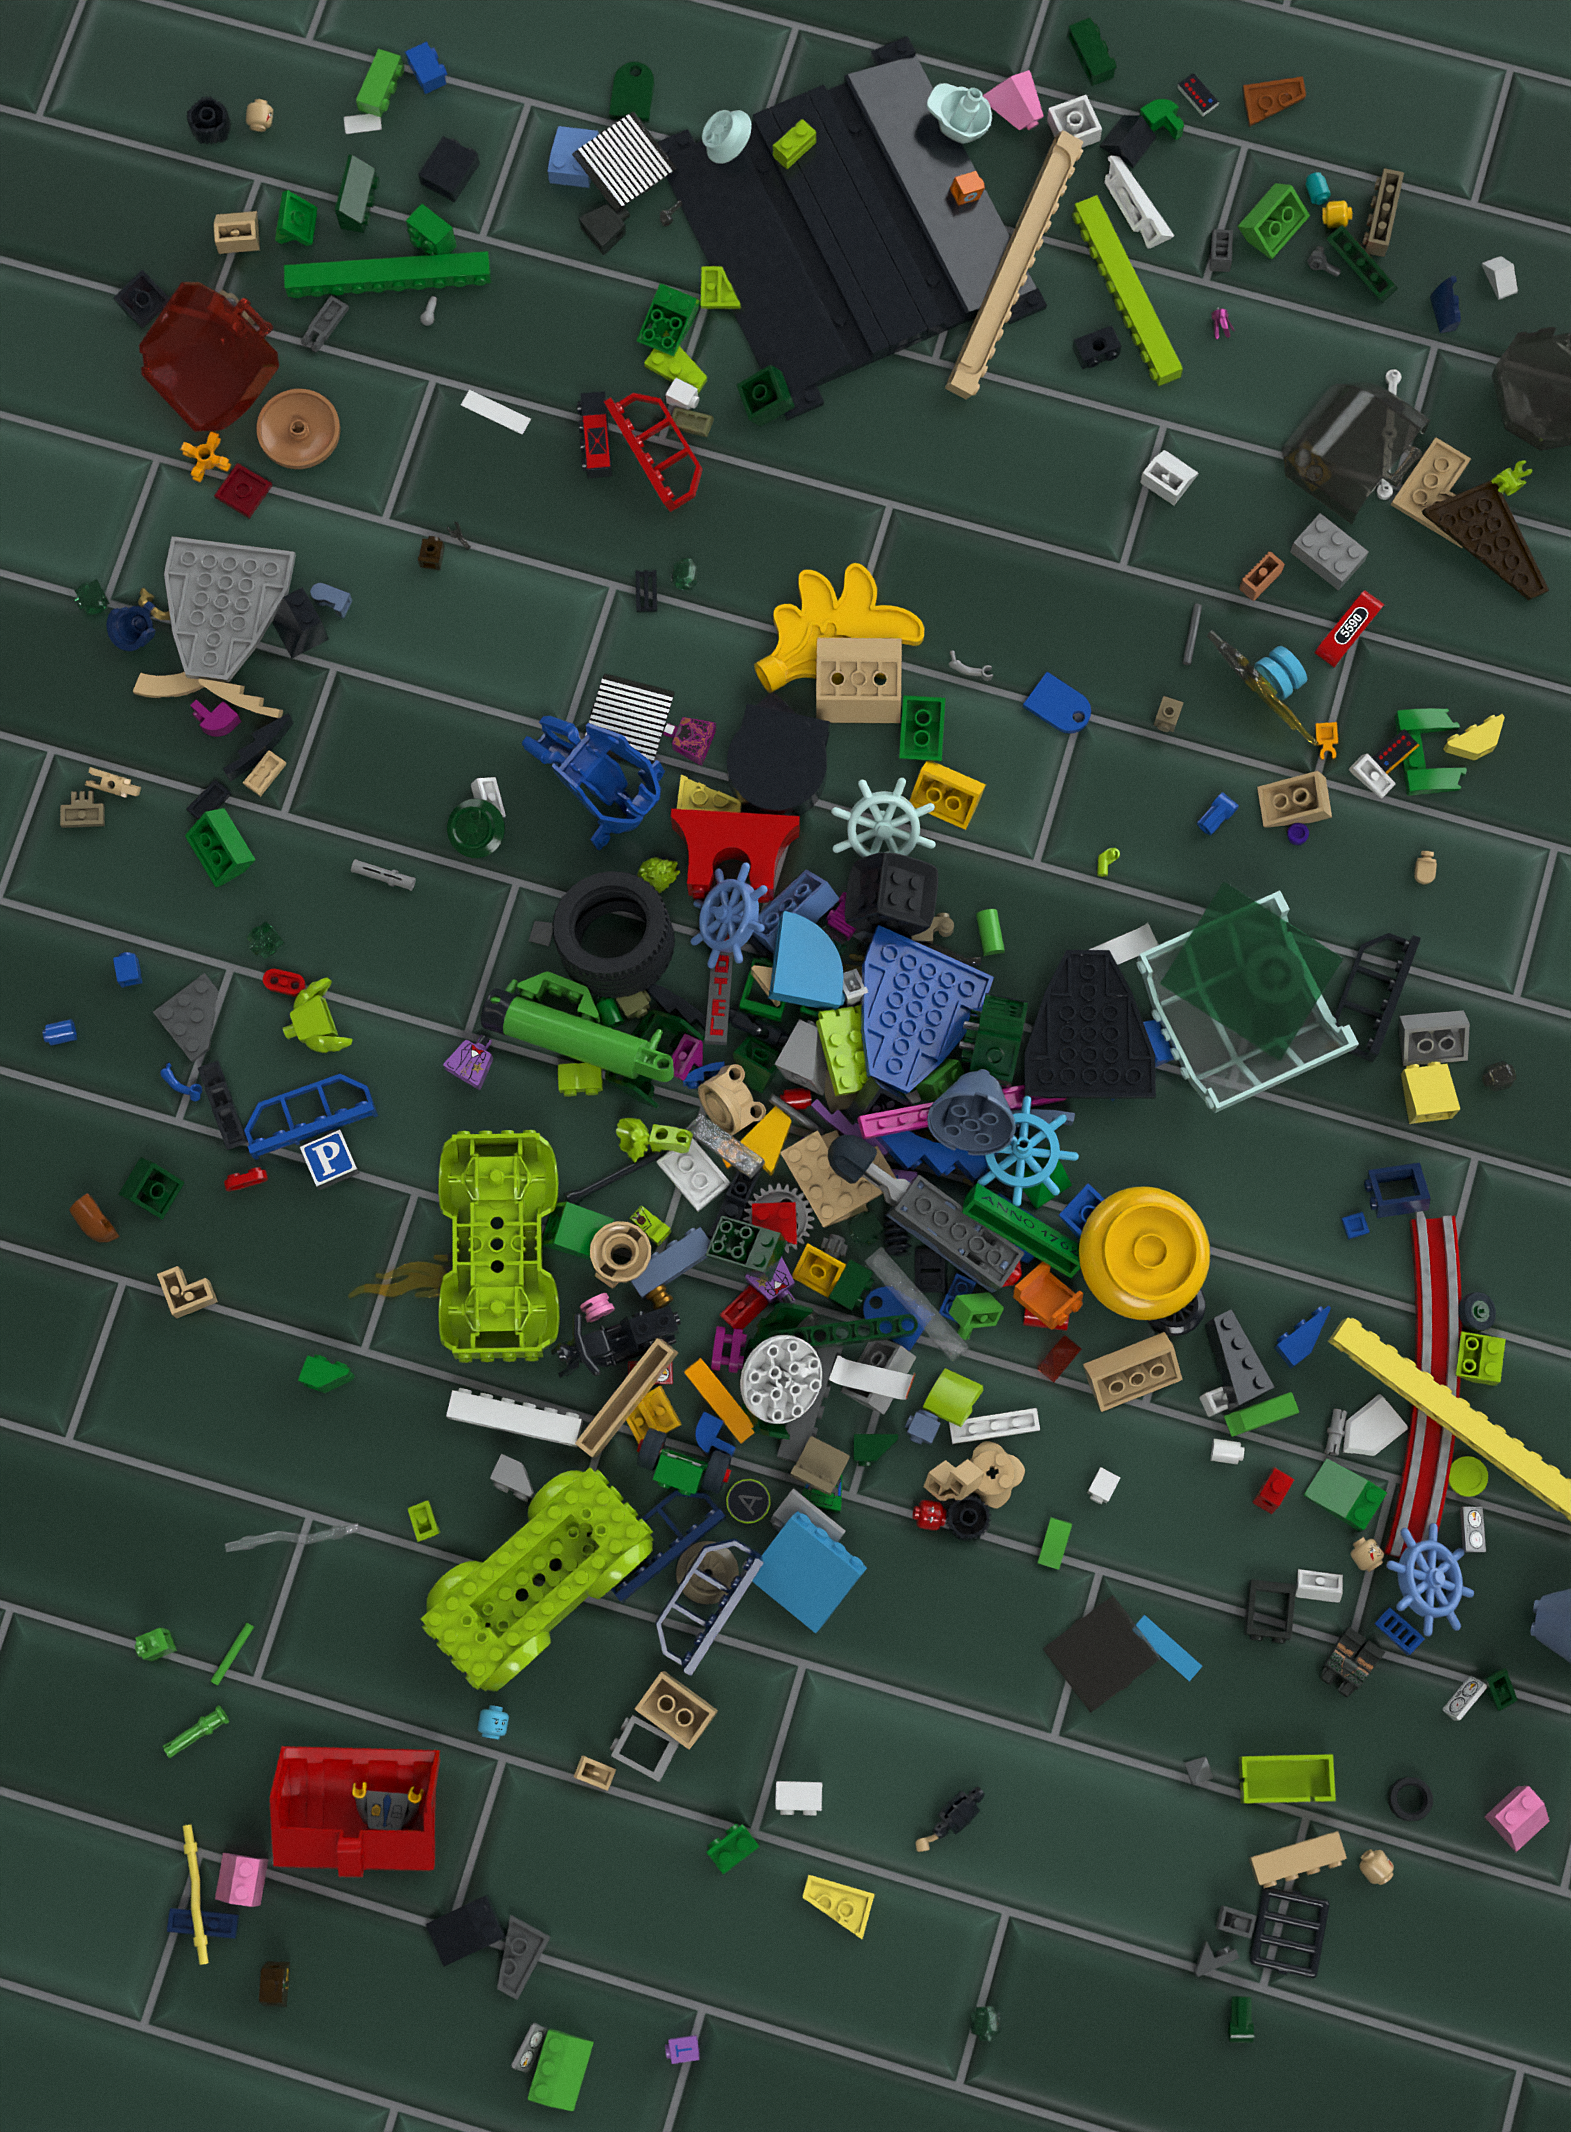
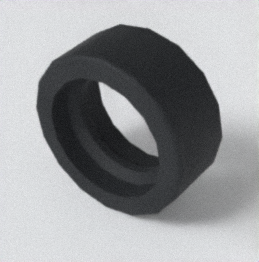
M1405 1777L1397 1780L1391 1786L1388 1792V1804L1396 1817L1404 1821H1417L1423 1819L1430 1812L1433 1806V1794L1430 1787L1424 1781L1418 1778ZM1408 1785L1417 1787L1424 1797L1422 1807L1414 1813L1403 1811L1397 1802L1399 1791Z

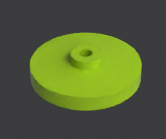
M1470 1456L1461 1457L1451 1464L1448 1483L1455 1493L1464 1497H1472L1481 1493L1487 1486L1488 1471L1485 1465L1477 1458Z

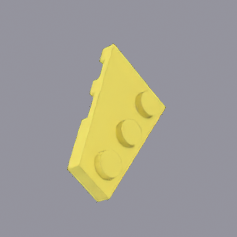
M681 775L677 809L741 813L742 804L738 799L710 789L702 783H697Z
M809 1875L803 1898L863 1939L875 1894Z

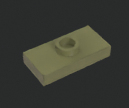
M678 407L674 408L672 418L680 431L708 437L714 421L713 416Z

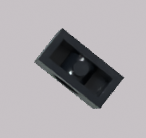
M1111 325L1074 339L1072 349L1081 369H1085L1087 367L1094 368L1100 362L1106 360H1115L1120 355L1122 346ZM1099 347L1102 351H1095L1093 348Z

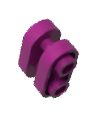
M717 1326L711 1370L720 1371L722 1364L729 1365L728 1372L737 1373L738 1369L743 1368L744 1356H740L741 1347L745 1348L747 1334H743V1329L735 1328L733 1335L725 1334L726 1327ZM724 1343L732 1344L730 1357L722 1356Z

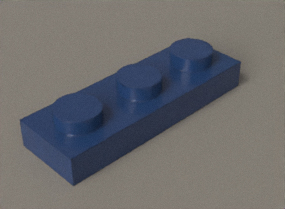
M170 1908L167 1932L195 1934L191 1910ZM201 1911L204 1935L236 1938L239 1915Z

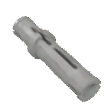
M357 859L352 863L351 872L386 882L392 887L396 885L406 888L410 891L415 886L416 878L400 874L397 870L393 869L390 871L358 861Z

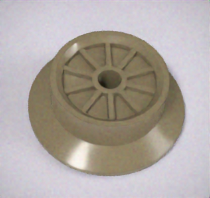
M698 1542L681 1555L676 1568L678 1585L703 1546L716 1542ZM727 1548L707 1552L697 1567L703 1572L706 1569H710L712 1572L710 1576L730 1587L732 1580L739 1573L737 1561ZM696 1574L692 1575L682 1591L689 1599L700 1604H714L719 1602L724 1594L727 1595L726 1592Z

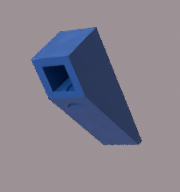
M1320 1306L1311 1313L1312 1319L1308 1322L1303 1319L1294 1326L1296 1331L1291 1335L1286 1332L1276 1340L1279 1344L1274 1348L1290 1369L1312 1352L1331 1309L1330 1306H1327L1325 1309Z

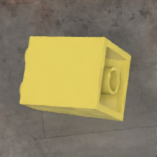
M1431 1062L1425 1067H1419L1418 1064L1406 1066V1069L1402 1071L1401 1079L1409 1124L1452 1119L1459 1112L1460 1106L1448 1064Z

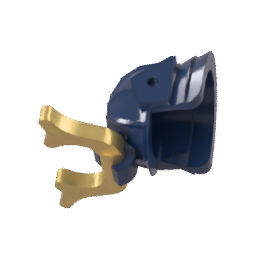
M142 588L140 591L141 597L138 601L140 606H132L129 609L127 607L113 609L107 618L106 626L109 638L121 650L134 651L140 646L144 647L154 638L156 630L153 628L151 616L160 620H171L169 611L162 612L151 603L154 596L149 594L145 588Z

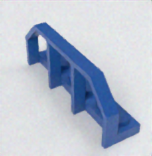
M338 1074L259 1102L244 1131L249 1143V1152L257 1160L259 1156L294 1143L299 1145L300 1141L331 1130L337 1131L339 1127L372 1115L375 1118L378 1114L368 1086ZM343 1081L364 1091L368 1102H359L355 1104L354 1108L349 1110L347 1108L339 1109L334 1112L335 1115H332L323 1087ZM318 1089L327 1117L325 1115L315 1118L314 1122L310 1124L300 1123L294 1126L286 1100ZM281 1102L290 1131L285 1132V1130L275 1132L273 1137L268 1139L258 1138L253 1141L251 1131L263 1108Z

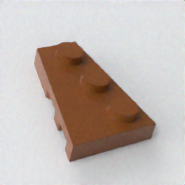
M1303 76L1243 85L1242 87L1249 127L1306 98Z

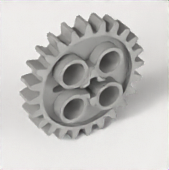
M780 1183L777 1184L775 1190L769 1185L768 1192L761 1188V1196L754 1193L753 1196L756 1201H748L751 1206L752 1203H781L785 1200L796 1202V1213H798L797 1243L799 1242L804 1245L803 1236L810 1238V1235L806 1232L807 1229L811 1230L814 1228L809 1222L815 1220L814 1217L808 1215L813 1212V1208H806L809 1205V1201H802L805 1196L804 1193L797 1196V1188L790 1192L789 1185L787 1184L783 1190ZM752 1208L745 1209L744 1211L750 1215L743 1218V1220L752 1224ZM787 1242L785 1246V1251L789 1254V1247L791 1246L795 1250H798L797 1245H793Z

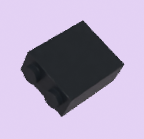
M443 136L418 174L420 184L455 203L480 165L478 154L472 148L461 146L457 140L453 138L448 139Z

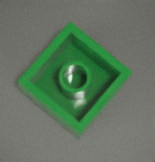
M421 204L406 220L410 242L416 248H422L426 255L450 254L457 247L453 227L425 205Z

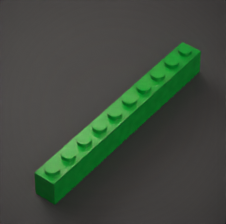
M485 251L284 265V281L288 297L301 298L302 296L309 295L320 297L324 294H362L368 291L380 293L384 290L403 291L404 289L412 288L422 290L427 287L440 289L445 286L464 287L471 284L483 286L486 283H491L489 253Z

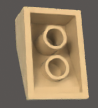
M1318 771L1257 787L1263 826L1265 828L1292 825L1294 823H1312L1332 818L1326 777Z

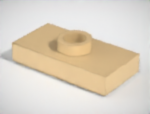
M268 750L243 784L261 797L286 766V762Z

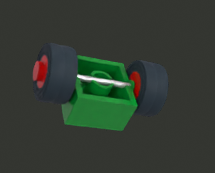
M653 1428L648 1429L644 1440H640L637 1452H639L637 1466L651 1471L656 1469L653 1480L658 1481L657 1485L664 1488H670V1486L678 1488L679 1493L691 1496V1493L696 1494L701 1484L705 1490L717 1494L720 1493L724 1482H728L732 1471L729 1469L732 1460L730 1455L714 1451L708 1464L670 1449H663L667 1434Z

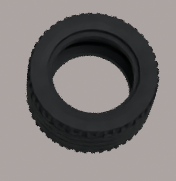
M616 871L593 874L572 886L562 897L561 901H559L558 907L555 910L552 932L558 954L570 978L574 982L586 986L591 994H597V996L605 998H622L635 995L656 983L661 978V975L666 972V968L669 967V962L674 954L673 948H675L672 923L659 892L649 882L644 881L643 878L631 875V873ZM618 911L629 912L639 916L647 923L645 934L640 943L632 951L620 957L599 958L587 953L581 947L587 928L597 918L605 914Z

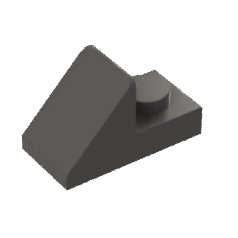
M1221 1905L1216 1928L1251 1939L1257 1916Z
M1204 1941L1194 1969L1195 1976H1202L1240 1958L1236 1949H1229L1228 1946L1216 1951L1217 1956L1214 1957L1207 1941Z

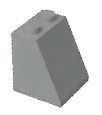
M799 1019L775 1065L787 1080L823 1095L827 1063L816 1023L810 1020L806 1023Z

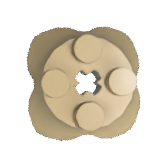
M990 1441L982 1442L973 1451L970 1461L983 1471L984 1475L979 1488L972 1493L978 1494L981 1501H985V1505L998 1509L1008 1501L1013 1487L1019 1485L1022 1481L1025 1468L1018 1458L1007 1454L1000 1445ZM990 1468L998 1471L995 1479H990V1476L986 1475Z

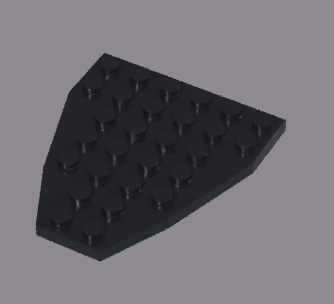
M1110 950L1065 951L1045 991L1024 1054L1025 1096H1030L1031 1098L1076 1099L1156 1098L1155 1053L1133 993Z

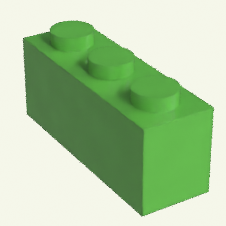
M378 49L356 99L359 111L380 118L383 112L387 111L391 94L395 93L397 80L404 72L401 56Z

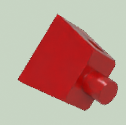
M1273 1466L1252 1503L1273 1514L1280 1506L1294 1479Z

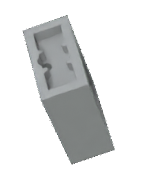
M632 1715L631 1719H625L620 1729L624 1731L620 1740L615 1738L610 1748L613 1751L611 1756L660 1782L680 1743L669 1734ZM635 1723L669 1741L654 1772L619 1754Z

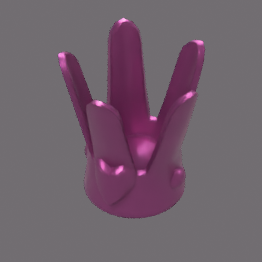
M1217 307V310L1211 314L1214 321L1215 339L1219 338V324H1221L1225 336L1229 338L1230 331L1227 322L1232 330H1235L1228 319L1227 310Z

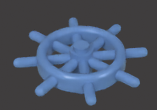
M748 863L742 864L737 880H725L723 871L716 869L714 874L717 884L710 890L704 901L696 899L693 903L696 908L701 909L699 916L700 932L691 938L690 942L692 945H697L704 940L712 948L707 966L711 969L716 966L720 952H733L735 962L741 963L743 961L741 947L749 940L754 930L757 932L765 930L764 925L758 923V899L767 892V887L762 885L754 891L749 884L745 883L750 869ZM732 892L731 897H730V900H729L728 893ZM740 895H742L743 900L738 903ZM727 932H728V934H729V939H727L726 941H724L725 938H726Z
M1435 1523L1429 1525L1428 1540L1417 1543L1407 1528L1401 1529L1400 1533L1407 1548L1403 1552L1399 1563L1394 1561L1387 1562L1388 1569L1398 1572L1399 1586L1404 1597L1397 1603V1610L1403 1611L1409 1606L1415 1613L1424 1617L1423 1632L1426 1636L1432 1635L1433 1618L1443 1616L1447 1617L1454 1630H1460L1461 1624L1454 1610L1458 1606L1462 1595L1469 1598L1474 1595L1472 1589L1463 1586L1462 1573L1457 1562L1464 1555V1550L1458 1548L1451 1553L1448 1548L1437 1542L1438 1526ZM1422 1551L1427 1552V1562L1421 1553ZM1436 1559L1440 1562V1565L1437 1568ZM1415 1561L1420 1570L1414 1569ZM1441 1588L1447 1590L1446 1596L1444 1595V1593H1443V1591L1441 1590ZM1424 1591H1425V1601H1424L1423 1598L1421 1597V1594H1422ZM1434 1596L1440 1605L1437 1608L1434 1607Z

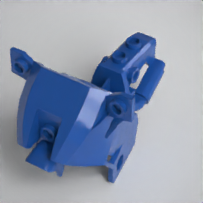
M553 716L542 717L539 723L542 725L544 734L538 741L526 736L522 741V745L527 752L542 763L553 764L552 769L560 781L591 814L599 819L597 822L600 826L590 839L595 848L600 851L603 846L607 845L610 841V833L619 834L636 829L643 821V817L660 800L661 787L659 781L665 773L661 763L656 760L651 764L649 759L629 745L623 735L588 723L586 725L587 735L580 739L578 729L573 723ZM553 732L567 736L572 744L560 739ZM609 750L641 768L638 775L646 785L644 786L642 783L639 785V793L635 798H631L625 791L628 785L619 764L606 754ZM581 783L585 785L592 795L606 805L611 806L615 802L627 817L621 819L602 815L579 787Z

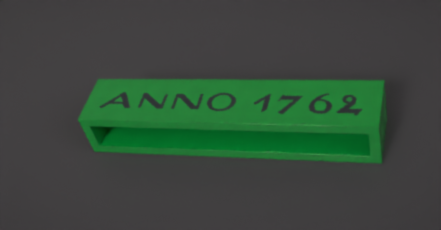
M978 1183L965 1196L962 1208L963 1214L1070 1278L1081 1268L1078 1243Z

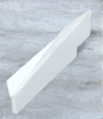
M1109 156L1110 169L1109 175L1105 177V184L1132 230L1135 232L1141 231L1147 248H1152L1173 238L1174 234L1121 158Z

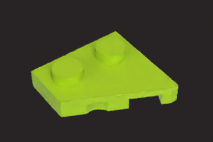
M702 266L701 309H741L740 302L722 266Z

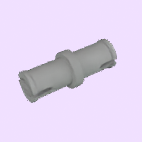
M1333 1409L1330 1428H1327V1434L1329 1435L1325 1449L1326 1454L1331 1452L1330 1455H1339L1341 1438L1345 1435L1343 1429L1347 1412L1344 1410L1341 1412V1409Z

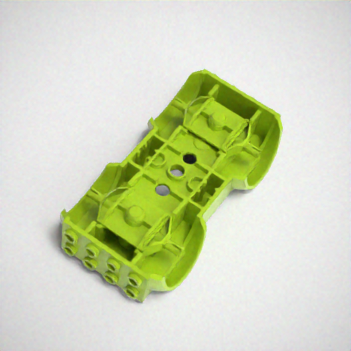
M504 1130L501 1131V1134H492V1131H479V1134H470L469 1131H458L456 1135H452V1138L444 1143L441 1151L438 1196L441 1213L453 1219V1271L444 1275L441 1282L438 1311L439 1336L442 1345L452 1351L454 1358L459 1359L461 1363L472 1362V1359H481V1362H494V1358H503L504 1362H515L516 1358H525V1361H539V1357H543V1350L557 1339L560 1321L559 1297L554 1278L550 1273L543 1270L542 1218L553 1212L556 1208L559 1185L558 1170L551 1145L540 1136V1133H536L535 1130H524L523 1133ZM495 1217L502 1218L504 1221L503 1227L500 1229L492 1228L491 1220ZM494 1239H501L504 1244L500 1250L491 1248V1242ZM496 1260L504 1264V1269L500 1273H495L491 1270V1264Z
M591 1467L585 1472L570 1470L554 1477L532 1499L528 1508L529 1522L486 1561H467L452 1568L436 1582L429 1592L426 1601L427 1613L421 1618L424 1623L422 1628L434 1640L436 1638L439 1640L436 1643L437 1646L448 1656H453L451 1662L459 1671L461 1670L462 1673L466 1672L468 1674L465 1677L466 1680L477 1690L479 1688L484 1691H498L551 1643L549 1632L587 1597L600 1599L653 1551L652 1541L654 1539L650 1535L653 1531L642 1518L639 1521L636 1519L639 1515L628 1502L623 1505L621 1501L624 1498L613 1486L607 1487L609 1481L598 1469L595 1472ZM554 1558L562 1561V1567L558 1571H552L549 1567L550 1561ZM538 1574L545 1576V1583L542 1586L534 1585V1577ZM519 1589H526L528 1591V1598L523 1602L516 1599V1592Z

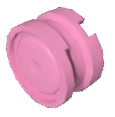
M607 1293L599 1294L580 1305L582 1312L586 1314L585 1318L588 1323L599 1320L600 1317L614 1311L615 1308L612 1303H609Z

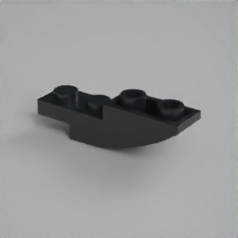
M743 1158L708 1234L709 1239L712 1240L721 1216L741 1221L763 1166Z

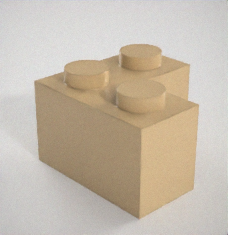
M178 1266L157 1274L170 1311L176 1318L218 1302L211 1282L207 1278L188 1285L183 1270Z

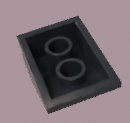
M485 1895L426 1924L443 1967L506 1938L489 1895Z

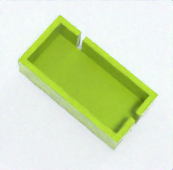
M1333 1754L1238 1757L1239 1778H1244V1782H1240L1241 1803L1336 1801Z

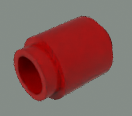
M804 1087L783 1090V1094L779 1095L781 1100L796 1110L806 1109L812 1104L810 1089H804Z

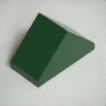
M1505 1668L1498 1669L1480 1680L1487 1685L1485 1691L1498 1711L1518 1700L1508 1671Z

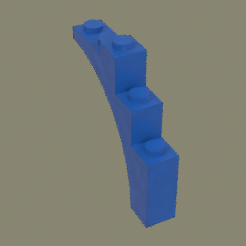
M910 1131L875 1137L905 1171L909 1168L912 1170L917 1168L922 1163L920 1159L922 1158L938 1177L943 1173L946 1176L956 1168L954 1163L971 1182H974L976 1179L979 1180L988 1173L985 1155H968V1151L958 1148L954 1151L941 1143L919 1137Z

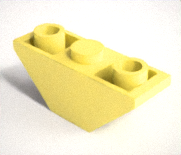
M1503 714L1497 717L1492 715L1485 719L1484 723L1480 726L1472 725L1465 730L1466 733L1460 736L1455 734L1449 737L1443 748L1444 751L1474 761L1485 756L1496 747L1505 717Z

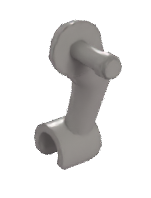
M950 651L952 659L948 663L950 668L965 675L981 676L985 681L993 678V674L986 675L984 673L992 669L990 665L984 666L983 669L968 667L962 664L961 661L956 660L955 652Z

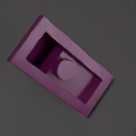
M687 1034L683 1035L671 1057L675 1078L684 1081L693 1065L699 1068L702 1067L703 1042Z

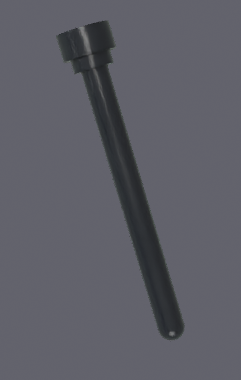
M654 1151L640 1158L637 1162H633L579 1191L570 1190L564 1193L569 1203L579 1206L583 1198L659 1159L661 1153Z

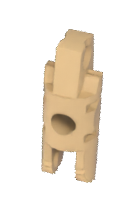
M89 768L88 773L102 777L101 784L92 780L86 781V786L127 798L128 794L139 796L141 787L130 784V779Z

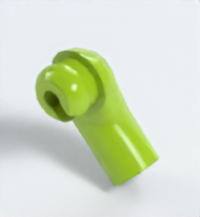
M1109 848L1098 856L1097 876H1108V865L1120 857V852L1117 848Z

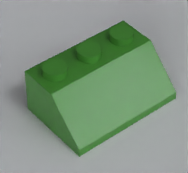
M1275 183L1238 225V228L1248 243L1268 258L1273 259L1310 215L1292 185Z
M549 2029L527 2100L550 2107L574 2111L594 2042Z

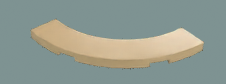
M185 672L168 676L140 673L133 693L151 698L179 697L204 688V686L198 683L199 679L187 678Z

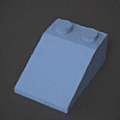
M558 126L548 166L549 183L590 188L593 168L579 151V148L581 147L594 163V159L583 145L586 144L595 155V151L588 142L591 141L596 147L597 144L593 139L595 137L598 139V131Z

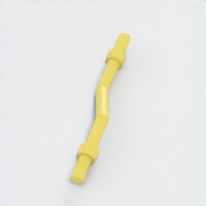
M192 1825L183 1826L185 1839L183 1848L184 1854H187L191 1878V1913L195 1932L193 1941L194 1947H197L199 1965L209 1963L206 1948L208 1940L207 1935H204L200 1910V1875L196 1856L198 1847L197 1842L194 1843Z

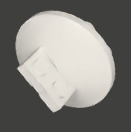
M779 1335L760 1343L747 1358L741 1373V1395L749 1411L761 1420L775 1424L787 1423L803 1415L814 1403L821 1388L822 1367L820 1359L812 1346L795 1336Z

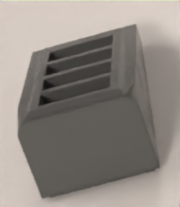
M1212 230L1211 271L1230 272L1233 230ZM1216 238H1217V239H1228V241L1216 240Z

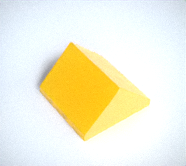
M807 1244L792 1274V1278L829 1298L846 1268V1264Z

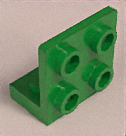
M736 1823L726 1831L728 1836L723 1840H720L718 1837L707 1845L710 1849L706 1852L707 1855L711 1857L722 1874H725L760 1847L744 1824L738 1826Z

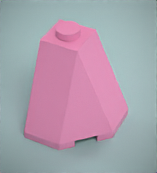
M1029 70L1009 77L983 95L988 100L990 107L1018 130L1024 128L1030 130L1039 124L1037 121L1044 117Z

